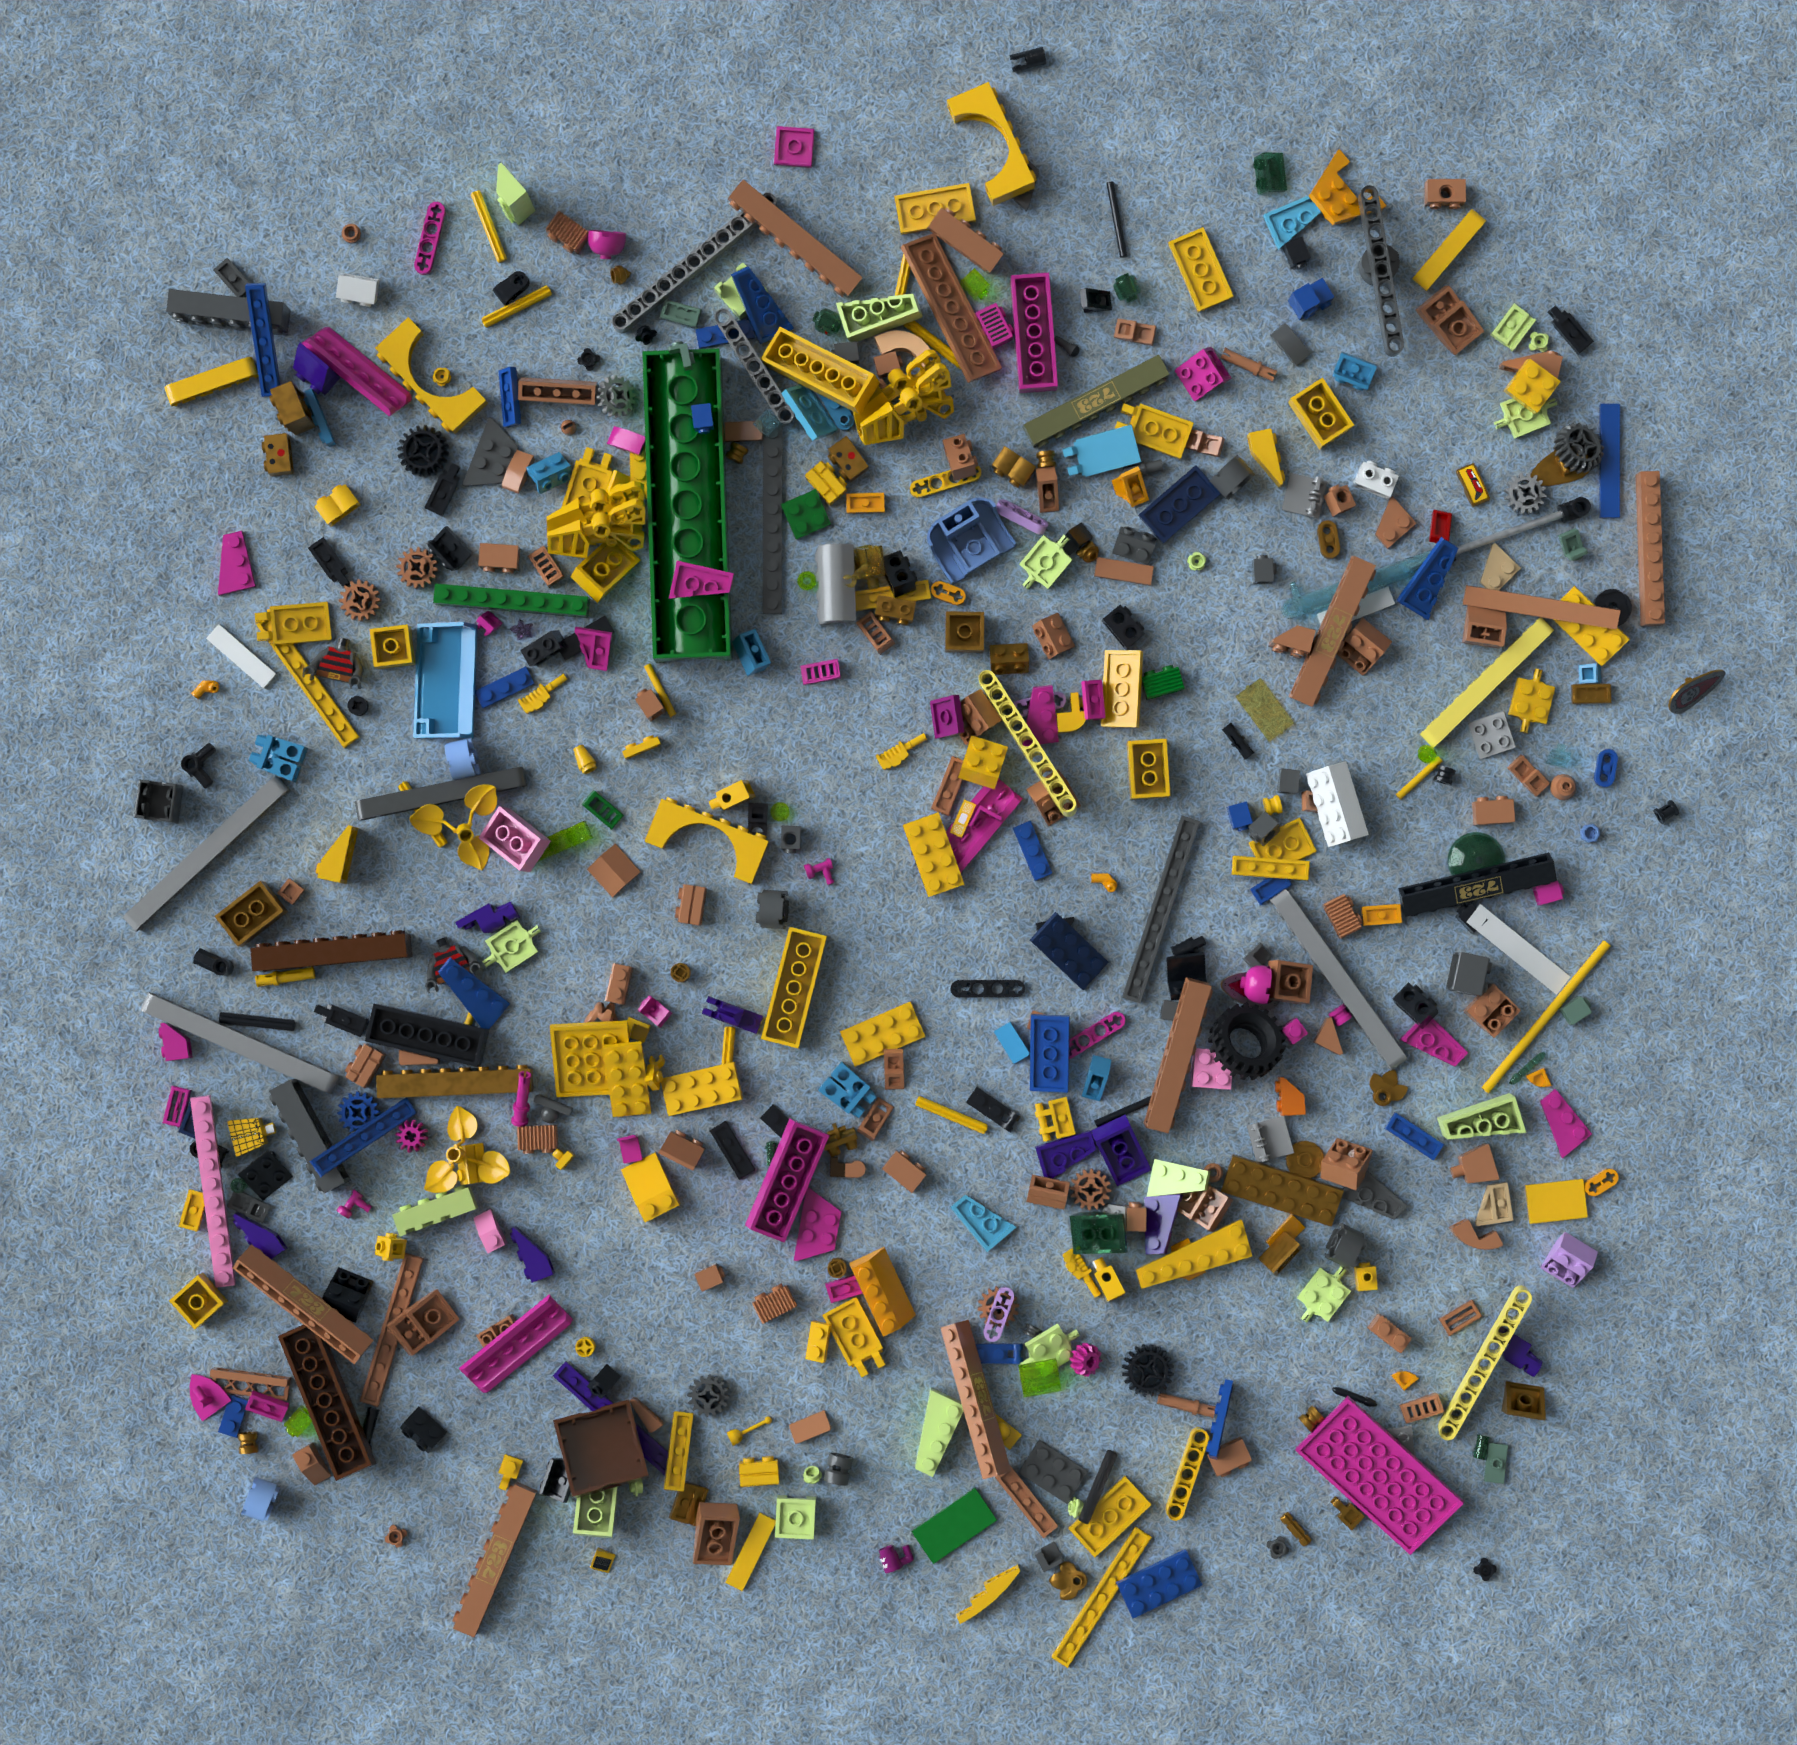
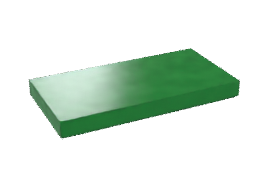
M973 1488L911 1532L934 1564L993 1524L997 1519L977 1489Z

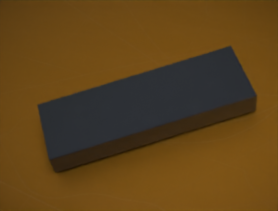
M606 616L584 627L612 632V634L615 633ZM573 633L564 639L568 647L560 653L565 661L582 652L577 634Z
M727 1121L709 1130L739 1180L756 1170Z

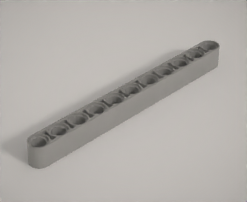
M770 192L762 194L768 200H772L773 204L777 207L774 194ZM741 211L617 312L612 318V325L615 331L618 333L629 331L662 304L665 299H668L758 224L756 222L753 224L744 217L745 213ZM736 224H743L744 228L737 231L734 229ZM721 236H728V242H720L719 239ZM709 247L715 250L711 255L704 253ZM694 259L700 261L696 267L690 265V262ZM682 271L685 273V276L682 279H677L675 277L677 272ZM667 283L670 285L667 291L660 289L662 284ZM653 295L656 297L654 302H646L648 296ZM638 307L641 309V312L638 315H633L631 310ZM623 319L626 321V324L623 327L616 326L618 320Z
M278 776L270 779L123 916V919L135 932L141 930V926L144 923L147 924L152 920L158 910L161 911L170 903L169 900L179 895L184 890L183 887L192 883L198 877V873L206 870L212 864V860L220 857L227 850L226 847L233 845L243 832H247L255 824L254 822L257 819L260 820L269 811L268 809L271 806L274 807L283 798L282 796L285 793H289L290 789Z
M1284 889L1270 899V903L1275 905L1277 908L1275 910L1282 920L1287 922V927L1292 934L1299 939L1298 942L1302 948L1310 954L1309 957L1315 966L1320 968V973L1325 980L1333 986L1331 988L1339 999L1343 1000L1348 1012L1355 1017L1354 1020L1360 1029L1365 1031V1036L1370 1043L1375 1045L1380 1057L1388 1063V1068L1392 1071L1405 1062L1407 1057L1290 893Z
M148 992L141 1011L332 1094L339 1075H334L330 1073L331 1071L319 1066H313L312 1063L306 1060L295 1058L290 1053L279 1051L274 1046L261 1043L256 1038L249 1035L245 1036L240 1031L231 1027L227 1028L224 1024L215 1020L211 1021L206 1016L196 1012L193 1013L190 1009L172 1004L173 1002Z

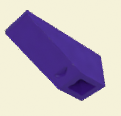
M240 1213L232 1215L235 1219L233 1220L235 1226L239 1230L242 1229L245 1233L244 1238L247 1243L259 1248L271 1260L288 1249L277 1232Z
M517 1226L511 1228L510 1236L513 1243L518 1245L517 1255L521 1262L524 1261L526 1267L524 1273L527 1280L530 1279L531 1283L554 1275L555 1271L549 1255Z

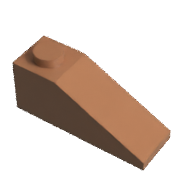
M1547 351L1503 361L1499 365L1501 370L1517 373L1527 359H1532L1558 379L1563 356H1559L1554 351Z

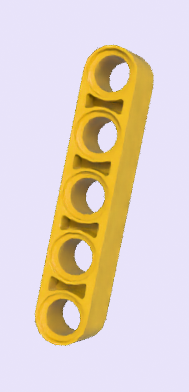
M1471 209L1412 280L1427 291L1487 220L1474 209Z
M246 357L168 384L164 388L170 406H178V403L182 402L184 404L195 400V397H204L214 393L213 391L224 390L232 387V384L236 383L238 385L249 381V378H257L259 375L253 357Z
M1195 1427L1190 1432L1166 1504V1514L1174 1521L1180 1520L1185 1513L1209 1441V1435L1202 1427ZM1198 1432L1204 1433V1438L1201 1441L1194 1439L1195 1434ZM1195 1450L1198 1452V1457L1193 1460L1189 1459V1452ZM1185 1469L1192 1470V1475L1189 1478L1182 1477V1472ZM1180 1487L1186 1489V1493L1183 1496L1176 1495V1490ZM1173 1506L1180 1508L1179 1513L1176 1515L1170 1514V1509Z

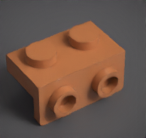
M1059 613L1041 619L1032 625L1034 634L1038 638L1048 659H1052L1058 654L1075 647Z

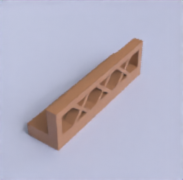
M214 1367L210 1371V1377L215 1382H217V1378L227 1379L229 1384L223 1388L226 1393L250 1396L252 1392L246 1390L251 1388L252 1391H256L253 1385L259 1383L265 1384L268 1388L262 1394L279 1400H288L291 1377ZM244 1381L248 1384V1387L244 1390H238L234 1382ZM274 1386L285 1387L284 1396L276 1395L272 1388Z

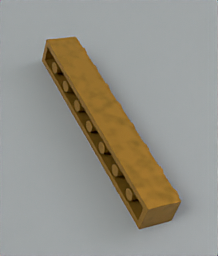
M516 1065V1069H509V1066H497V1070H489V1066L478 1067V1071H470V1067L458 1068L459 1071L451 1072V1068H440L439 1072L433 1073L432 1069H420V1073H413L412 1070H401V1074H393V1070L382 1071V1075H376L377 1098L517 1093L519 1072L524 1071V1078L526 1077V1071L531 1073L529 1092H533V1068H528V1065Z

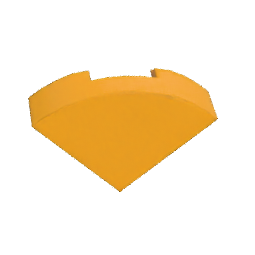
M1544 1068L1526 1075V1078L1533 1085L1541 1087L1552 1086Z
M1399 1371L1391 1375L1404 1391L1419 1379L1408 1371Z

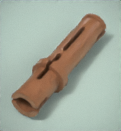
M1225 347L1223 353L1230 355V357L1222 354L1220 359L1248 370L1254 376L1259 375L1273 382L1275 377L1268 373L1276 375L1277 370Z
M1161 1393L1158 1395L1157 1400L1158 1405L1188 1411L1195 1416L1199 1414L1214 1418L1216 1406L1200 1403L1196 1399L1192 1401Z

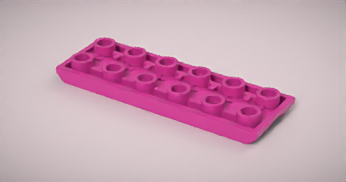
M324 327L302 342L306 348L389 417L411 402L412 396L410 392L330 327Z
M999 778L995 790L983 786L971 800L972 803L976 804V807L962 838L949 833L953 823L946 830L960 873L1023 799ZM980 805L985 808L988 805L996 809V814L1003 817L1000 822L980 811L972 827H969Z
M549 1294L459 1367V1370L483 1393H487L572 1323L573 1318Z

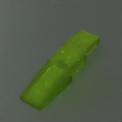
M582 821L548 836L547 838L551 842L538 862L592 839L593 836L587 822Z

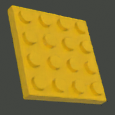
M628 1020L550 1024L556 1097L610 1095L603 1045L630 1042Z

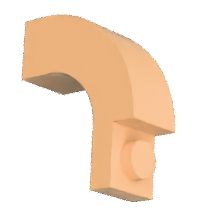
M888 331L874 337L881 355L893 351H902L917 358L924 351L930 350L920 337L907 331Z

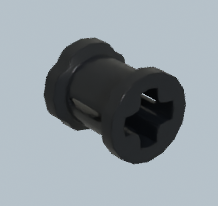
M1672 800L1667 801V804L1663 807L1653 810L1661 824H1664L1673 815L1677 816L1680 814Z

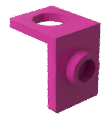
M980 805L969 827H972L980 811L1000 822L1003 817L996 814V809L988 805L986 808Z
M638 1134L617 1138L624 1164L643 1160Z

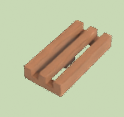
M1471 1299L1439 1318V1321L1448 1336H1451L1481 1318L1482 1315ZM1467 1307H1472L1471 1309L1454 1318L1453 1320L1449 1321L1448 1323L1445 1322L1447 1319L1451 1318L1452 1316L1456 1315L1457 1313L1461 1312ZM1473 1312L1476 1313V1315L1459 1324L1458 1326L1454 1327L1453 1329H1449V1326L1453 1325L1454 1323L1458 1322L1459 1320L1463 1319Z

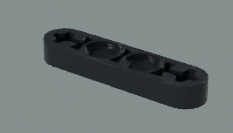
M957 980L951 984L950 991L955 997H1020L1025 992V985L1020 980ZM1005 982L1009 983L1008 987H1013L1015 983H1018L1022 990L1018 991V994H1015L1013 990H1008L1009 995H1005ZM957 983H961L962 987H967L966 983H971L969 988L971 995H966L967 991H961V994H957V991H953V987H956ZM980 983L983 985L984 990L981 994L973 992L974 984ZM1000 983L1003 990L1000 994L992 992L993 984Z

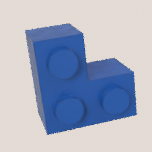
M1321 278L1311 285L1307 283L1292 292L1288 302L1299 320L1302 318L1307 320L1314 316L1319 308L1324 310L1331 306L1334 295L1324 279Z

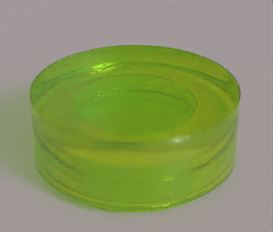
M777 802L771 807L770 813L774 820L781 822L789 817L790 810L785 803Z

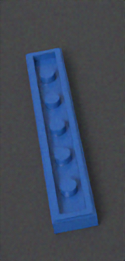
M250 283L245 285L260 389L262 397H269L272 395L270 389L281 384L266 283Z
M1600 404L1599 440H1603L1600 445L1605 448L1602 451L1604 455L1599 464V518H1620V404Z
M406 1097L309 1162L321 1178L417 1114V1112Z

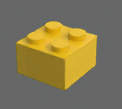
M1527 359L1504 389V392L1535 414L1539 412L1561 381L1532 359Z
M406 624L369 629L373 664L376 669L416 665L411 626Z
M971 735L958 778L995 790L1008 747Z
M204 1273L198 1274L169 1300L194 1330L201 1327L229 1302Z

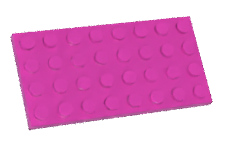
M1349 1396L1295 1448L1298 1454L1410 1555L1464 1504L1462 1498Z

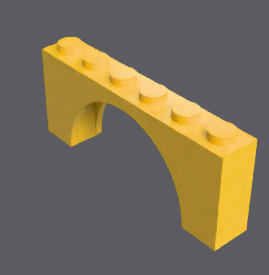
M989 82L947 99V107L954 123L968 120L985 122L995 127L1007 142L1009 154L1004 167L993 179L985 183L986 193L992 206H995L1034 189L1037 179L1034 171L1029 170L1027 166L1029 161L1026 154H1022L1019 149L1021 144L1018 137L1013 136L1012 131L1014 129L1010 120L1007 121L1004 116L1006 112L1003 104H999L996 99L998 94L995 87L991 88Z
M408 317L375 347L378 351L376 356L383 363L387 361L391 365L389 370L396 377L400 375L404 379L402 384L409 391L413 389L417 393L415 398L422 405L426 403L430 407L428 412L435 419L439 417L443 421L441 426L448 433L452 431L456 434L488 402L474 387L457 396L439 397L427 393L417 385L412 374L411 358L417 342L424 334Z
M669 797L666 800L661 799L644 842L664 849L668 840L684 827L694 824L714 826L724 832L734 846L737 861L734 878L753 884L769 841L766 840L767 836L757 832L755 835L749 834V829L739 825L737 828L730 826L731 822L720 818V821L712 819L713 815L703 811L702 814L694 812L696 808L685 804L684 807L677 805L678 801Z

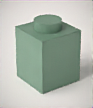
M1582 996L1575 997L1559 1008V1011L1569 1025H1574L1592 1013L1590 1010L1591 1004Z

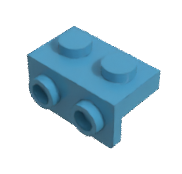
M1341 352L1332 376L1335 377L1337 382L1343 384L1348 382L1353 384L1355 389L1361 391L1363 389L1368 390L1377 365Z
M560 452L526 467L528 475L537 485L539 494L566 483L572 475L571 465Z

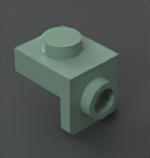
M682 341L672 343V346L668 347L669 353H681L685 371L693 370L692 364L695 363L693 352H689L687 343L683 344Z
M1574 528L1558 535L1564 556L1569 560H1580L1584 555L1588 554L1587 549L1583 547L1578 529Z

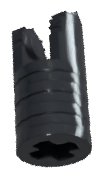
M1043 47L1009 55L1010 60L1025 57L1026 61L1025 64L1012 67L1013 72L1046 64Z

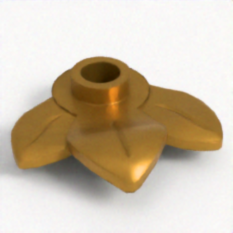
M1395 1070L1386 1072L1382 1077L1373 1073L1370 1078V1088L1374 1092L1373 1100L1379 1106H1386L1391 1101L1401 1100L1408 1090L1407 1086L1397 1084L1398 1078ZM1380 1093H1385L1386 1098L1384 1100H1380Z
M1064 1561L1059 1564L1060 1572L1053 1574L1049 1582L1053 1587L1061 1590V1600H1070L1076 1597L1078 1591L1087 1585L1088 1579L1086 1574L1077 1570L1073 1563ZM1079 1578L1080 1584H1077L1074 1579Z

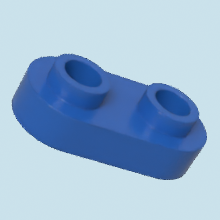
M1605 749L1597 756L1594 781L1599 787H1608L1613 784L1615 779L1618 756L1611 749ZM1604 756H1609L1610 761L1608 763L1604 761ZM1602 774L1606 775V781L1601 780Z

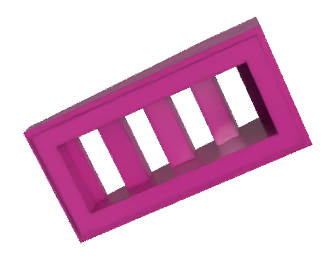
M838 659L800 666L803 685L841 679ZM829 665H833L834 675H830ZM822 666H825L827 676L823 677ZM818 667L819 678H815L814 668ZM806 669H810L812 679L808 680Z

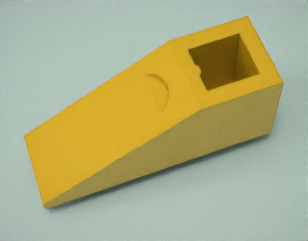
M1271 428L1248 433L1247 439L1252 457L1277 487H1281L1283 481H1285V474L1283 470H1280L1279 466L1281 456L1280 452H1276L1275 444H1277L1276 434L1272 433Z

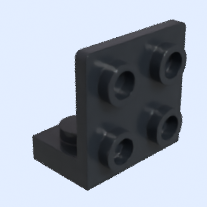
M1204 952L1166 958L1167 985L1171 1001L1180 999L1186 977L1207 982Z

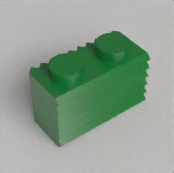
M1173 665L1163 667L1161 672L1155 673V670L1145 672L1142 677V686L1146 700L1184 690L1185 687L1179 667L1174 668Z

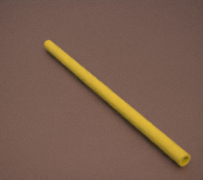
M1604 940L1481 1087L1488 1094L1608 951L1611 947L1609 943Z

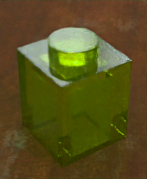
M975 268L960 280V285L974 301L979 298L982 300L989 294L990 284Z
M301 1405L284 1423L285 1430L292 1437L296 1436L298 1438L312 1424V1420L307 1409Z

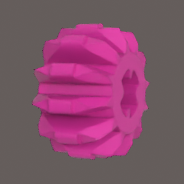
M408 1120L404 1121L405 1127L402 1125L398 1126L402 1132L395 1133L396 1136H401V1139L396 1140V1143L403 1142L401 1149L403 1150L408 1146L407 1151L409 1153L412 1152L413 1148L416 1152L419 1151V1145L425 1147L426 1144L421 1140L429 1139L428 1136H423V1133L428 1132V1130H421L422 1122L416 1127V1120H412L411 1125ZM409 1131L416 1134V1137H414L415 1141L408 1139Z
M1082 1343V1345H1076V1351H1072L1073 1356L1069 1358L1072 1361L1070 1367L1074 1369L1076 1374L1085 1377L1095 1374V1369H1100L1099 1363L1102 1362V1359L1099 1357L1102 1353L1092 1344Z

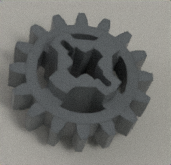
M711 1374L708 1375L707 1379L701 1375V1381L695 1379V1386L690 1385L689 1387L692 1392L687 1394L688 1397H692L688 1401V1404H694L692 1410L698 1409L699 1416L702 1412H705L706 1417L709 1416V1413L716 1416V1410L723 1412L721 1406H727L728 1404L724 1399H729L730 1396L725 1394L728 1391V1387L723 1388L725 1381L723 1380L719 1383L718 1376L715 1379H711ZM705 1384V1388L702 1391H696L700 1385ZM713 1384L719 1388L720 1392H716ZM707 1391H710V1395L714 1396L710 1400L703 1396ZM697 1400H700L704 1404V1407L699 1405ZM721 1400L717 1406L711 1408L714 1401Z

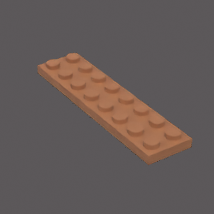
M932 233L903 244L900 248L967 382L970 383L1000 371L1002 367L936 235Z

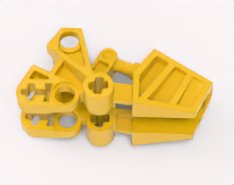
M926 350L910 362L906 367L907 375L899 368L891 370L888 374V380L891 384L883 389L878 385L861 415L853 412L857 432L864 445L904 439V425L915 419L920 422L926 420V409L943 419H946L954 412L953 398L947 396L944 389L952 387L950 372L946 365L941 363L940 357L935 350ZM914 368H920V371L917 374H911V371ZM900 395V402L893 405L891 401ZM949 405V409L946 412H940L942 406ZM906 411L912 412V413H909V414H907V415H904V414H903V413H905Z
M631 481L613 488L609 492V498L608 493L604 489H595L591 493V502L582 504L579 498L546 517L548 554L587 558L589 545L606 543L609 547H614L617 544V540L632 552L644 548V531H642V526L645 525L644 488L641 482ZM614 495H621L623 498L614 500L612 497ZM593 517L591 524H588V518ZM632 539H638L640 543L638 545H632L630 544V541Z

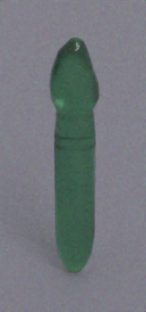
M1541 1052L1537 1054L1518 1073L1512 1076L1509 1084L1514 1085L1518 1083L1523 1076L1544 1059L1546 1053Z

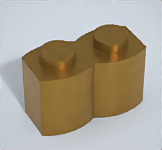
M1005 446L992 464L993 472L1001 478L1003 476L1009 478V483L1016 488H1019V486L1024 488L1036 470V466Z

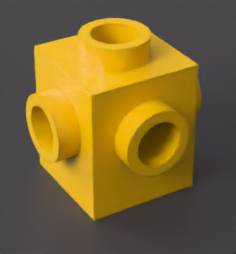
M386 1233L385 1236L378 1235L375 1244V1255L382 1256V1260L385 1261L404 1259L407 1240L398 1238L395 1233Z

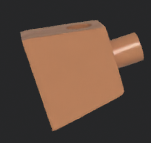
M1487 1143L1459 1155L1460 1165L1450 1167L1453 1179L1464 1176L1466 1183L1499 1180L1491 1149Z

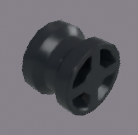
M354 696L348 701L347 707L352 714L363 716L367 713L369 704L364 698Z
M1438 765V772L1433 780L1451 786L1453 782L1451 779L1455 775L1456 770Z

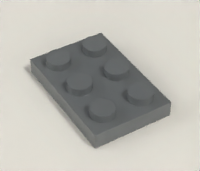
M1038 1440L1018 1473L1068 1504L1088 1473V1470L1043 1441Z

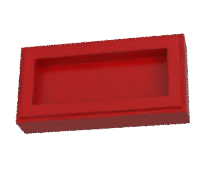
M1433 510L1429 542L1437 543L1441 537L1448 541L1450 540L1452 513Z

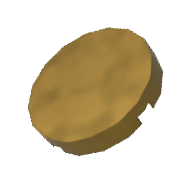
M1299 1141L1292 1145L1294 1153L1286 1155V1166L1289 1171L1310 1179L1321 1172V1162L1324 1158L1320 1147L1309 1141Z

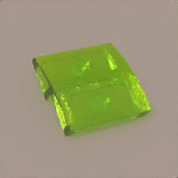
M1056 1358L1018 1365L1024 1398L1062 1391Z

